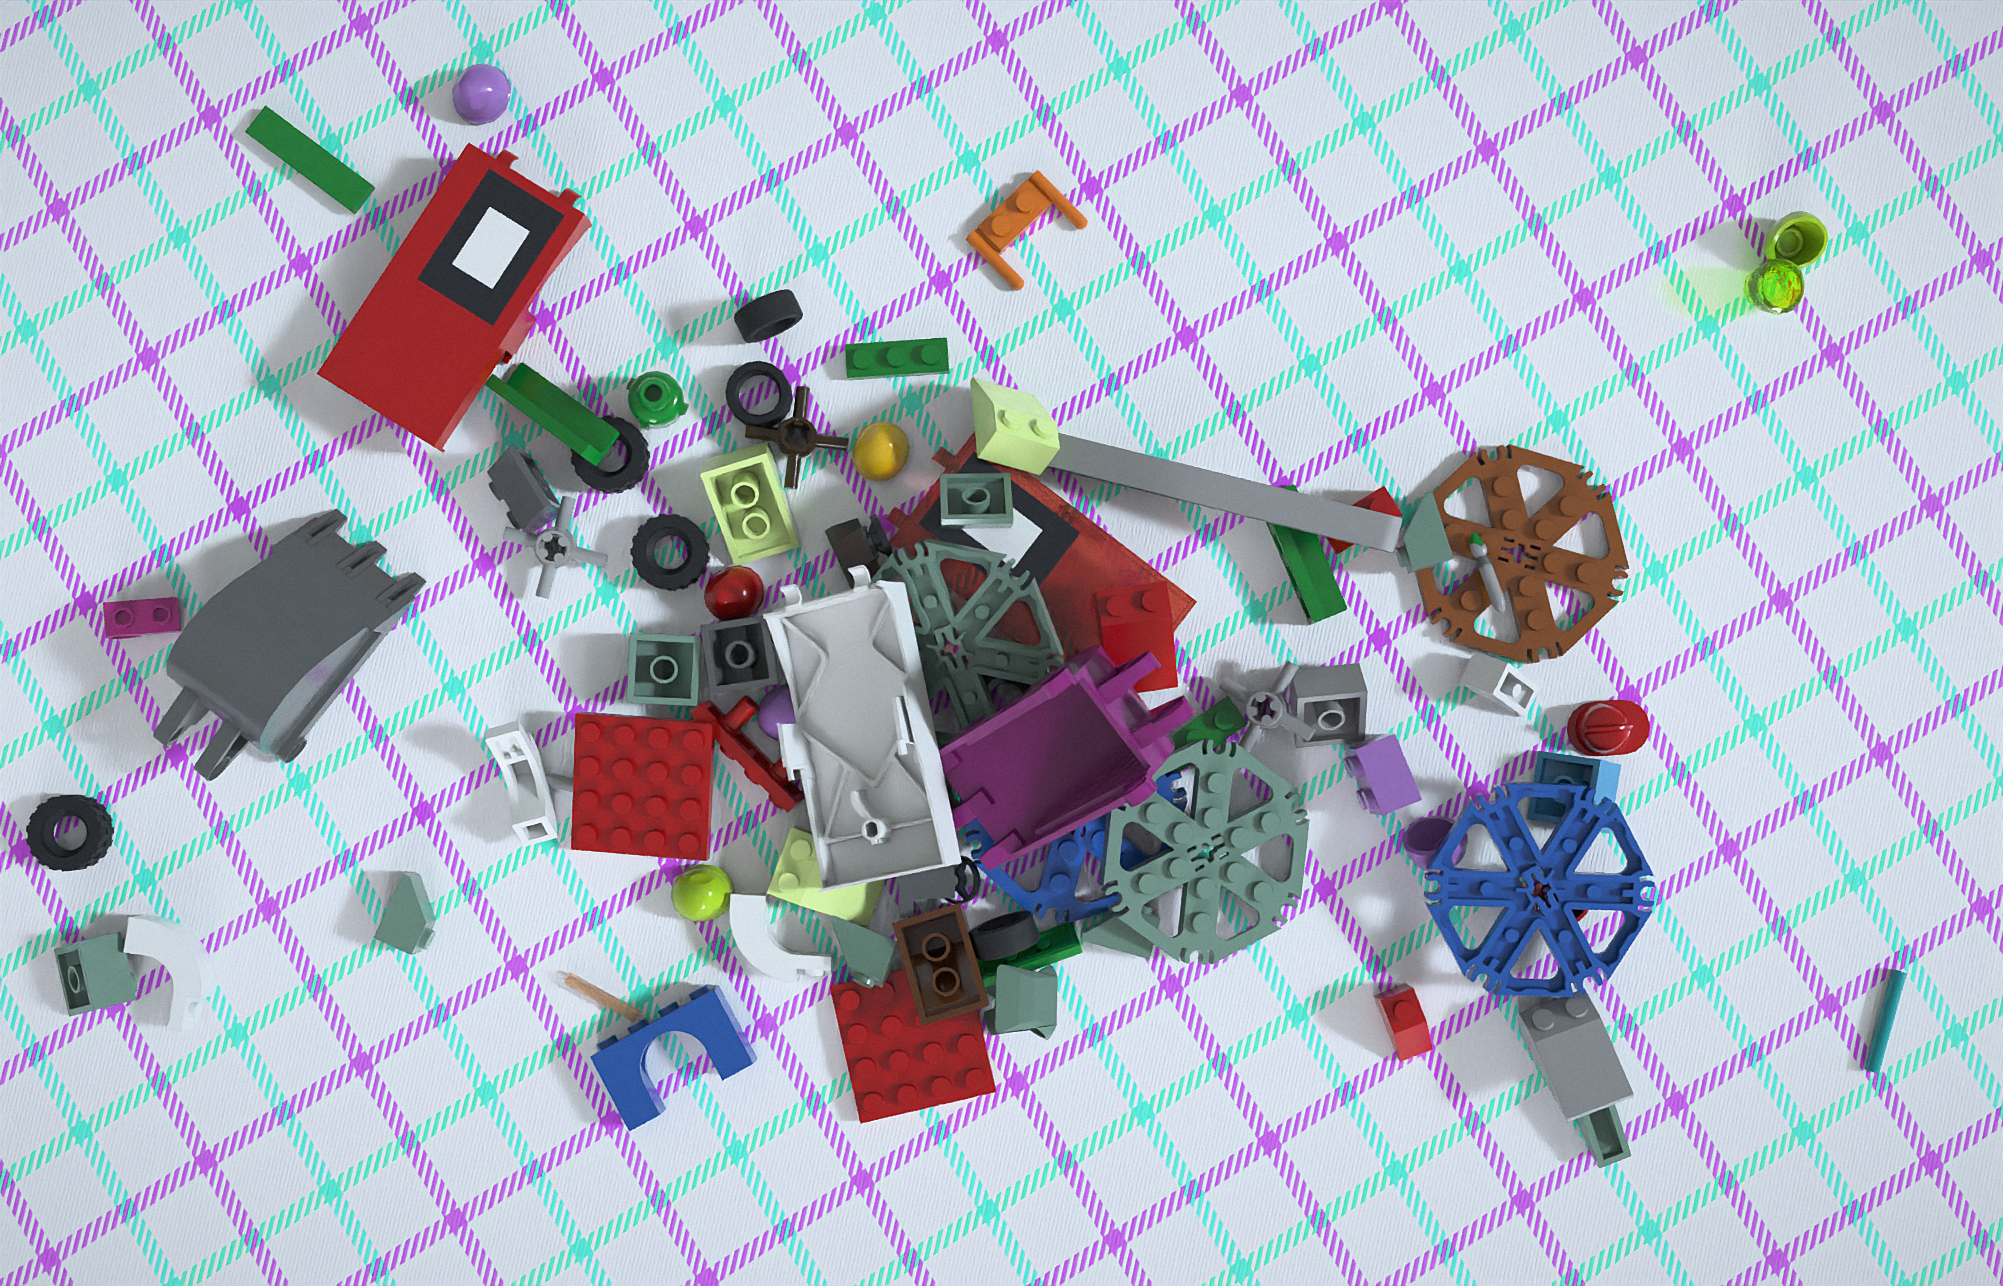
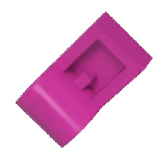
M177 597L103 602L106 638L128 639L141 637L142 635L181 632Z

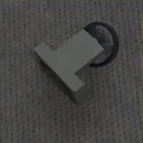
M876 514L869 516L871 521L869 532L866 526H861L858 518L831 526L825 530L851 589L854 588L855 583L848 568L864 565L869 572L870 579H872L880 569L877 561L880 556L877 551L885 554L887 558L893 553Z
M960 855L962 863L955 870L954 865L898 876L900 918L914 917V900L945 899L952 904L970 902L976 896L980 887V874L977 866L970 858ZM967 865L973 874V887L969 895L965 889L967 877L964 871ZM955 891L963 898V900L954 899Z

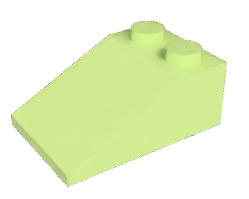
M972 377L970 387L977 457L1041 475L1060 449L1055 420L1034 395Z
M768 441L702 461L700 475L734 566L800 547L780 474Z
M793 826L790 828L767 894L868 927L886 879L819 893L818 889L823 888L812 832L798 826Z

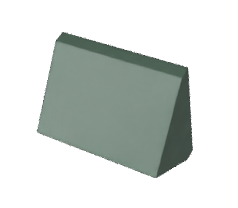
M1010 473L940 474L941 529L1011 528L1014 518Z

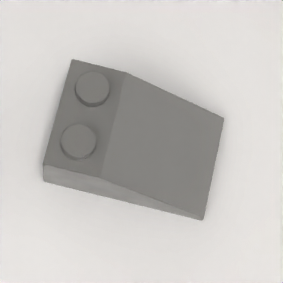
M1579 991L1573 992L1577 997H1560L1519 1013L1520 1034L1567 1122L1634 1097L1633 1090L1598 1011L1587 992L1582 995Z

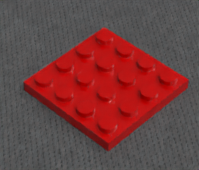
M583 711L575 713L571 850L707 861L710 858L716 722Z
M905 968L890 971L883 988L873 985L872 989L856 983L854 980L830 986L860 1124L996 1092V1085L978 1010L921 1026Z

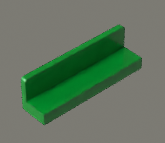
M524 362L519 364L506 383L493 373L485 383L487 387L595 466H597L620 434L619 431Z
M1294 484L1283 488L1298 492ZM1266 522L1308 624L1312 625L1347 610V605L1317 535Z

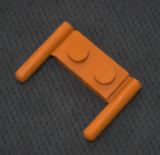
M1036 170L1028 180L1022 183L978 225V228L972 231L965 240L1014 290L1018 291L1024 287V280L999 254H1002L1052 204L1078 230L1086 228L1088 220L1039 170Z

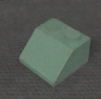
M630 633L626 703L697 706L701 637Z
M121 932L79 941L54 949L69 1017L136 1000L137 980L135 975L130 972L127 961L130 953H124L125 939H122Z

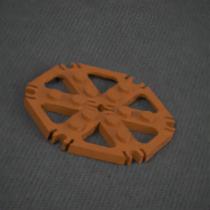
M1508 444L1506 448L1504 445L1496 447L1498 458L1493 461L1488 458L1486 449H1483L1478 454L1479 462L1475 452L1433 491V495L1452 554L1476 561V557L1473 556L1469 547L1471 534L1477 533L1485 543L1487 555L1493 565L1502 593L1506 590L1508 591L1519 639L1515 643H1507L1476 632L1474 628L1476 618L1491 605L1479 567L1449 595H1442L1437 591L1431 567L1416 571L1415 575L1425 615L1428 617L1433 610L1439 609V613L1431 618L1430 623L1433 625L1439 622L1441 618L1446 619L1449 623V628L1442 634L1444 637L1451 636L1457 629L1459 630L1457 636L1449 642L1523 664H1530L1527 659V650H1529L1528 657L1532 664L1540 662L1538 656L1540 648L1547 650L1549 660L1555 659L1558 655L1557 648L1559 650V657L1563 656L1620 602L1606 595L1619 597L1624 592L1615 589L1612 585L1614 578L1622 580L1628 578V574L1625 571H1615V567L1627 570L1629 565L1610 491L1606 492L1600 500H1597L1596 496L1600 495L1606 486L1601 484L1595 490L1588 488L1587 480L1594 474L1592 471L1582 474L1577 479L1578 473L1585 468L1582 465ZM1522 465H1530L1557 473L1563 479V487L1529 519L1517 476L1518 469ZM1475 477L1480 480L1491 527L1451 516L1444 509L1445 500L1468 478ZM1593 512L1600 516L1608 545V554L1605 558L1596 559L1553 546L1587 513ZM1519 545L1522 547L1521 552L1534 559H1521L1515 563L1513 562L1514 556L1501 549L1513 550ZM1530 546L1537 547L1539 550L1532 549ZM1544 581L1590 594L1594 601L1592 608L1569 630L1563 631L1558 629L1554 622Z

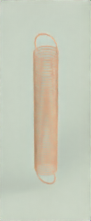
M569 972L570 974L567 979H564V984L566 983L570 988L577 989L579 993L586 994L590 999L594 998L599 1004L601 1003L604 1006L606 1005L607 1008H612L619 1015L623 1014L628 1020L630 1019L634 1022L637 1016H641V1010L639 1011L635 1007L632 1008V1005L629 1006V1004L612 994L607 993V997L605 994L601 995L600 992H597L600 988L591 983H588L586 986L583 978H573L574 973L571 974Z

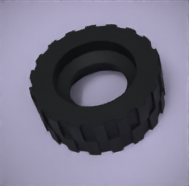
M606 415L601 419L619 431L620 434L617 440H620L626 447L627 459L625 464L616 471H604L571 448L572 457L570 459L571 464L575 467V473L588 486L603 493L611 494V492H616L619 494L624 493V490H631L637 482H641L644 478L643 475L649 468L650 452L647 447L649 445L640 430L629 421L627 422L621 417L616 416V418H613L610 415Z
M664 513L659 514L658 517L649 518L644 525L637 529L638 532L632 539L633 546L630 548V555L633 557V567L637 569L638 575L647 583L662 590L676 591V589L683 590L689 588L690 584H695L699 581L698 578L702 574L704 575L707 570L706 565L710 560V556H708L710 547L704 532L694 522L678 514L671 513V515H667ZM665 536H677L686 544L687 557L678 568L665 569L658 565L654 558L655 545Z
M85 795L51 797L47 799V802L36 807L37 810L29 818L30 822L26 827L28 836L26 842L30 846V853L39 860L38 863L42 866L46 865L54 871H75L87 869V866H94L100 858L106 856L107 850L113 842L112 834H114V827H112L111 821L113 820L111 815H108L103 804L97 803V800L92 797H85ZM66 816H76L86 826V839L80 847L74 850H66L60 847L54 838V829L57 822Z

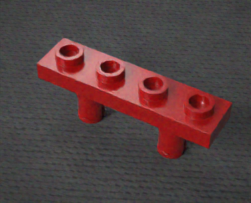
M748 695L743 696L726 715L711 700L699 704L690 715L697 721L716 722L715 740L720 744L721 752L727 758L736 760L745 769V776L752 783L760 784L769 793V800L777 808L784 809L788 813L805 799V794L792 781H788L786 767H783L782 756L773 763L741 731V728L760 709L755 700Z

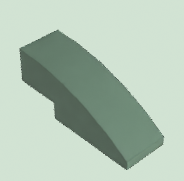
M1615 1104L1576 1119L1599 1169L1632 1156Z

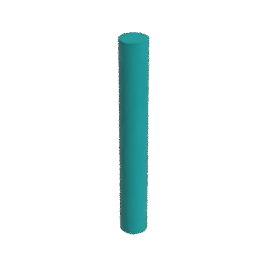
M1892 969L1865 1066L1867 1071L1880 1073L1907 976L1905 972Z

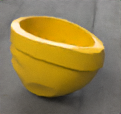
M879 421L870 423L863 428L853 447V463L857 471L866 479L875 482L888 481L895 477L903 469L909 457L910 448L906 434L899 426L890 422Z

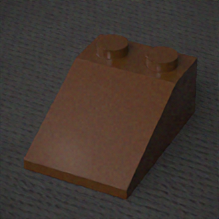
M957 903L892 923L921 1026L990 1006L978 958L970 937V928L963 904Z

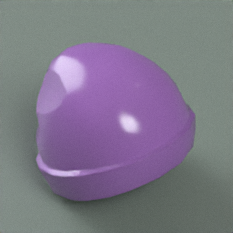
M484 63L467 67L457 78L452 90L455 109L462 119L471 124L483 125L494 122L504 113L510 101L511 86L505 73L495 66Z
M788 684L777 686L765 694L759 703L760 709L757 711V721L760 729L768 737L779 741L777 725L796 723L790 688Z
M1428 816L1419 819L1408 827L1403 835V845L1409 858L1419 868L1427 872L1440 873V870H1428L1426 866L1455 820L1443 816ZM1467 833L1452 854L1451 859L1454 866L1461 862L1466 853L1468 844Z

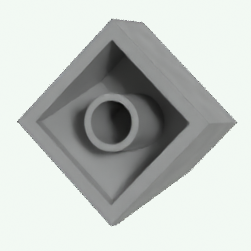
M1359 663L1297 670L1290 682L1292 716L1314 728L1315 733L1309 741L1294 733L1296 748L1365 741L1368 690Z

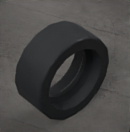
M784 289L768 293L749 302L735 313L734 321L743 340L747 343H756L774 337L793 327L802 319L803 312L793 291Z
M763 361L747 362L738 367L728 379L725 390L727 405L733 415L745 425L773 427L786 417L793 401L791 385L783 372L773 364ZM762 375L769 377L778 386V403L772 411L766 414L756 415L749 413L740 403L739 393L741 386L752 376Z
M1031 911L1005 914L988 920L970 931V937L977 958L982 961L1000 959L1016 954L1033 946L1040 940Z

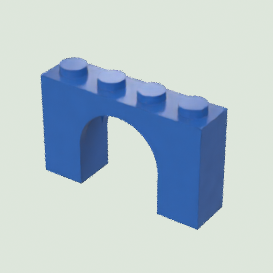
M706 984L688 994L691 1001L679 1007L677 1001L659 1010L660 1018L648 1023L647 1019L644 1018L627 1028L630 1033L629 1035L620 1040L617 1039L616 1035H613L596 1045L599 1051L590 1056L629 1132L656 1118L666 1110L649 1077L646 1066L648 1049L658 1035L671 1031H680L694 1036L705 1047L722 1081L751 1066L758 1059L719 985L710 990Z

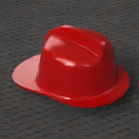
M1628 700L1593 701L1582 704L1572 712L1567 723L1568 738L1575 749L1585 755L1597 757L1625 755L1636 752L1645 744L1650 731V723L1645 711L1638 704Z

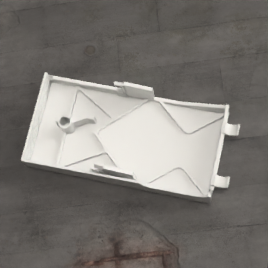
M864 565L848 568V571L854 578L855 584L853 589L803 602L801 592L796 584L779 587L786 598L785 607L763 614L790 688L796 723L780 724L777 727L783 767H786L788 781L795 780L793 770H800L823 888L818 889L819 893L962 863L905 583L879 580L871 584L869 572Z

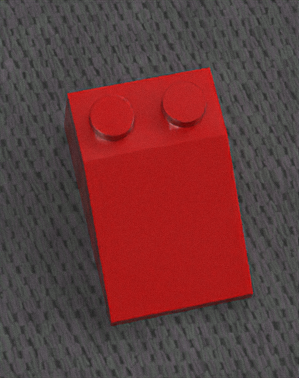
M1167 581L1101 590L1092 593L1100 645L1116 666L1149 650L1161 664L1159 670L1157 668L1153 669L1133 686L1135 691L1143 693L1178 687L1173 622Z

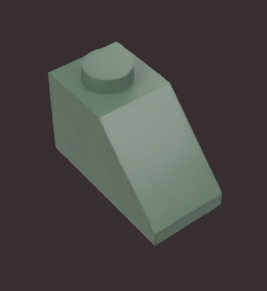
M1433 492L1427 493L1420 498L1398 540L1400 547L1395 548L1398 562L1401 568H1407L1408 574L1454 559Z
M416 872L403 874L373 937L410 955L420 953L423 949L427 950L435 936V931L432 928L436 918L420 874Z
M1143 905L1141 910L1142 917L1158 929L1161 918L1153 914L1155 908ZM1119 912L1112 913L1082 931V941L1150 959L1154 944L1113 916V914Z
M834 915L831 923L849 971L854 976L853 980L867 988L872 989L873 985L883 988L900 952L898 942Z

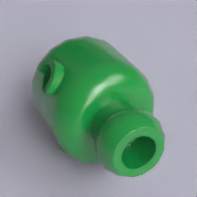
M660 371L646 372L636 379L632 377L626 387L629 390V408L636 420L640 422V428L643 430L647 427L653 429L667 428L676 423L679 417L685 415L688 410L689 404L684 402V395L677 380L667 373Z

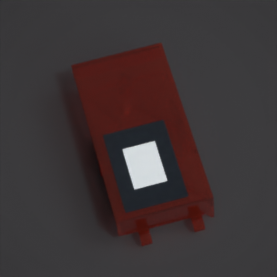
M975 431L956 456L945 448L940 447L931 459L945 468L942 474L1010 473L1014 518L1011 528L941 529L940 476L910 516L894 506L885 518L899 529L889 542L891 548L897 550V552L902 546H906L908 553L915 557L918 554L915 543L919 540L924 542L928 538L1008 554L999 565L1001 568L1008 560L1014 558L1016 561L1010 568L1013 576L1021 577L1026 570L1030 572L1029 578L1025 581L1023 587L1028 586L1034 577L1036 579L1064 652L1062 655L1063 663L1090 646L1100 644L1092 595L1096 591L1167 581L1173 633L1197 603L1190 595L1029 472L978 458ZM951 558L943 559L940 563V570L948 590L965 603L969 601L987 578V571L980 564ZM1015 601L994 625L1017 643L1035 646L1041 641V634L1031 608L1024 601ZM1050 665L1048 667L1053 670L1058 666Z

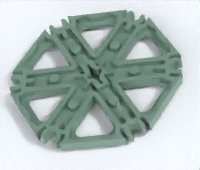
M927 538L924 542L919 540L915 543L918 553L915 557L908 553L906 546H902L898 550V556L897 550H895L872 577L871 584L879 580L889 581L893 576H901L920 620V623L913 622L926 690L929 695L928 700L930 702L945 684L964 729L982 714L987 718L996 713L982 675L1026 683L1032 686L1049 673L1048 666H1059L1063 663L1062 655L1064 652L1035 577L1028 586L1023 587V584L1029 578L1030 572L1026 570L1021 577H1015L1011 574L1010 568L1016 561L1014 558L1008 560L1001 568L999 565L1008 554ZM946 558L980 564L987 571L985 582L959 613L956 611L940 570V563ZM1020 600L1030 606L1041 634V641L1035 646L986 637V634L1015 601ZM947 641H950L951 645L959 646L955 653L956 658L953 657L951 652H944L943 648L947 645ZM935 730L938 748L956 734Z
M1197 739L1174 750L1151 777L1156 782L1160 776L1184 764L1193 763L1195 765L1190 817L1160 796L1156 791L1147 800L1135 807H1130L1126 803L1121 806V809L1116 808L1106 814L1099 884L1104 886L1101 891L1105 895H1110L1113 892L1118 893L1117 901L1108 905L1109 910L1119 912L1113 914V916L1176 961L1180 962L1181 960L1187 964L1190 963V955L1195 950L1198 951L1199 963L1206 965L1208 962L1214 964L1282 929L1272 921V918L1281 923H1287L1288 919L1281 915V907L1287 904L1296 909L1298 906L1294 899L1288 897V894L1292 893L1295 898L1300 900L1302 896L1310 820L1305 818L1308 815L1307 810L1299 809L1295 812L1292 811L1293 802L1299 800L1301 796L1298 793H1289L1296 789L1293 785L1240 745L1226 740H1221V747L1217 753L1213 751L1212 739ZM1238 768H1246L1270 787L1271 798L1228 819L1233 774ZM1129 822L1137 823L1170 847L1127 870H1124L1120 865L1123 829ZM1281 834H1288L1292 840L1288 877L1281 882L1275 881L1241 855ZM1203 843L1207 846H1215L1208 852L1209 859L1202 856L1196 857L1202 851L1201 845ZM1183 884L1178 934L1169 937L1142 917L1141 910L1148 901ZM1221 886L1258 913V921L1254 926L1227 940H1220L1216 934Z

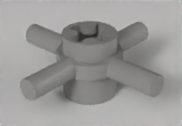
M562 496L554 527L546 528L538 535L508 526L505 528L503 540L534 548L536 557L544 564L535 594L538 597L549 599L557 568L568 565L573 559L602 568L606 566L608 555L578 547L575 537L568 531L576 502L574 498ZM553 537H558L559 545L565 547L563 554L548 555L546 548H549V543Z
M1287 660L1271 688H1260L1254 692L1228 677L1222 680L1219 688L1246 704V715L1251 723L1238 744L1246 751H1251L1263 729H1274L1282 725L1307 741L1315 733L1314 728L1288 713V703L1283 695L1299 668L1296 664ZM1266 698L1272 700L1270 708L1275 711L1272 717L1259 714L1258 707L1262 706Z

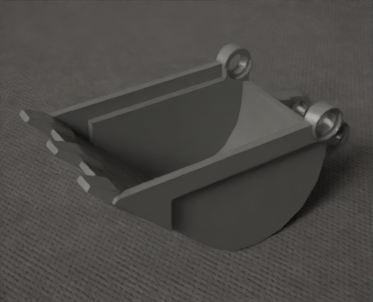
M337 509L319 518L314 517L269 549L274 553L233 580L213 596L189 621L173 645L166 662L167 676L183 689L156 727L153 737L169 749V745L174 743L191 725H196L209 710L222 719L224 723L194 766V770L209 782L216 779L249 743L265 754L276 755L286 764L293 761L307 744V740L304 737L416 599L415 596L426 585L427 581L416 572L397 582L375 565L387 552V549L376 540L357 550L339 536L336 532L347 522L348 518Z

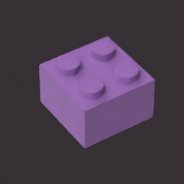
M1382 734L1344 750L1347 757L1343 759V763L1349 777H1355L1360 787V790L1356 791V795L1363 810L1369 809L1370 814L1383 816L1422 800L1395 734Z

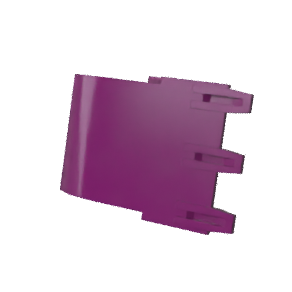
M1100 644L1092 645L1053 669L1001 710L987 718L982 714L938 748L944 777L963 800L951 811L955 829L957 830L977 818L995 841L979 857V860L988 871L1000 866L1007 860L1012 862L1126 803L1130 807H1135L1147 800L1158 789V786L1151 777L1175 749V742L1168 733L1185 723L1195 713V709L1184 695L1151 710L1147 707L1133 686L1153 669L1157 668L1159 670L1161 668V664L1150 650L1116 666Z

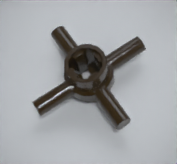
M805 386L796 387L793 417L785 420L779 428L746 424L745 438L777 442L780 451L788 457L784 488L797 490L801 458L810 455L815 447L847 452L849 438L817 434L814 425L806 419L810 388ZM794 429L802 430V437L806 439V445L791 444L787 442V436H792L795 432Z

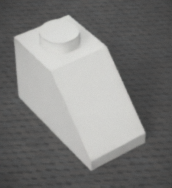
M1474 651L1470 661L1466 664L1460 683L1475 694L1524 718L1540 689V686L1511 664Z

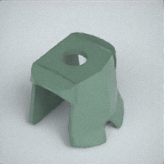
M1004 964L999 965L996 970V984L985 987L986 993L996 998L995 1008L984 1012L990 1034L998 1035L1030 1030L1045 1040L1050 1039L1057 1026L1058 976L1054 967L1048 965L1035 972Z

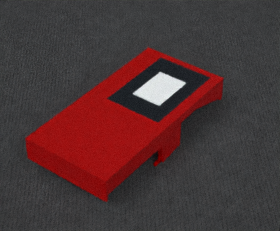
M469 142L317 372V375L442 453L445 451L443 449L444 445L505 351L507 353L502 362L508 364L514 353L516 354L537 320L528 309L540 290L588 228L592 227V223L587 216L573 207L576 200L582 197L581 195L566 188L558 198L511 169L512 163L515 160H519V157L504 149L495 159Z

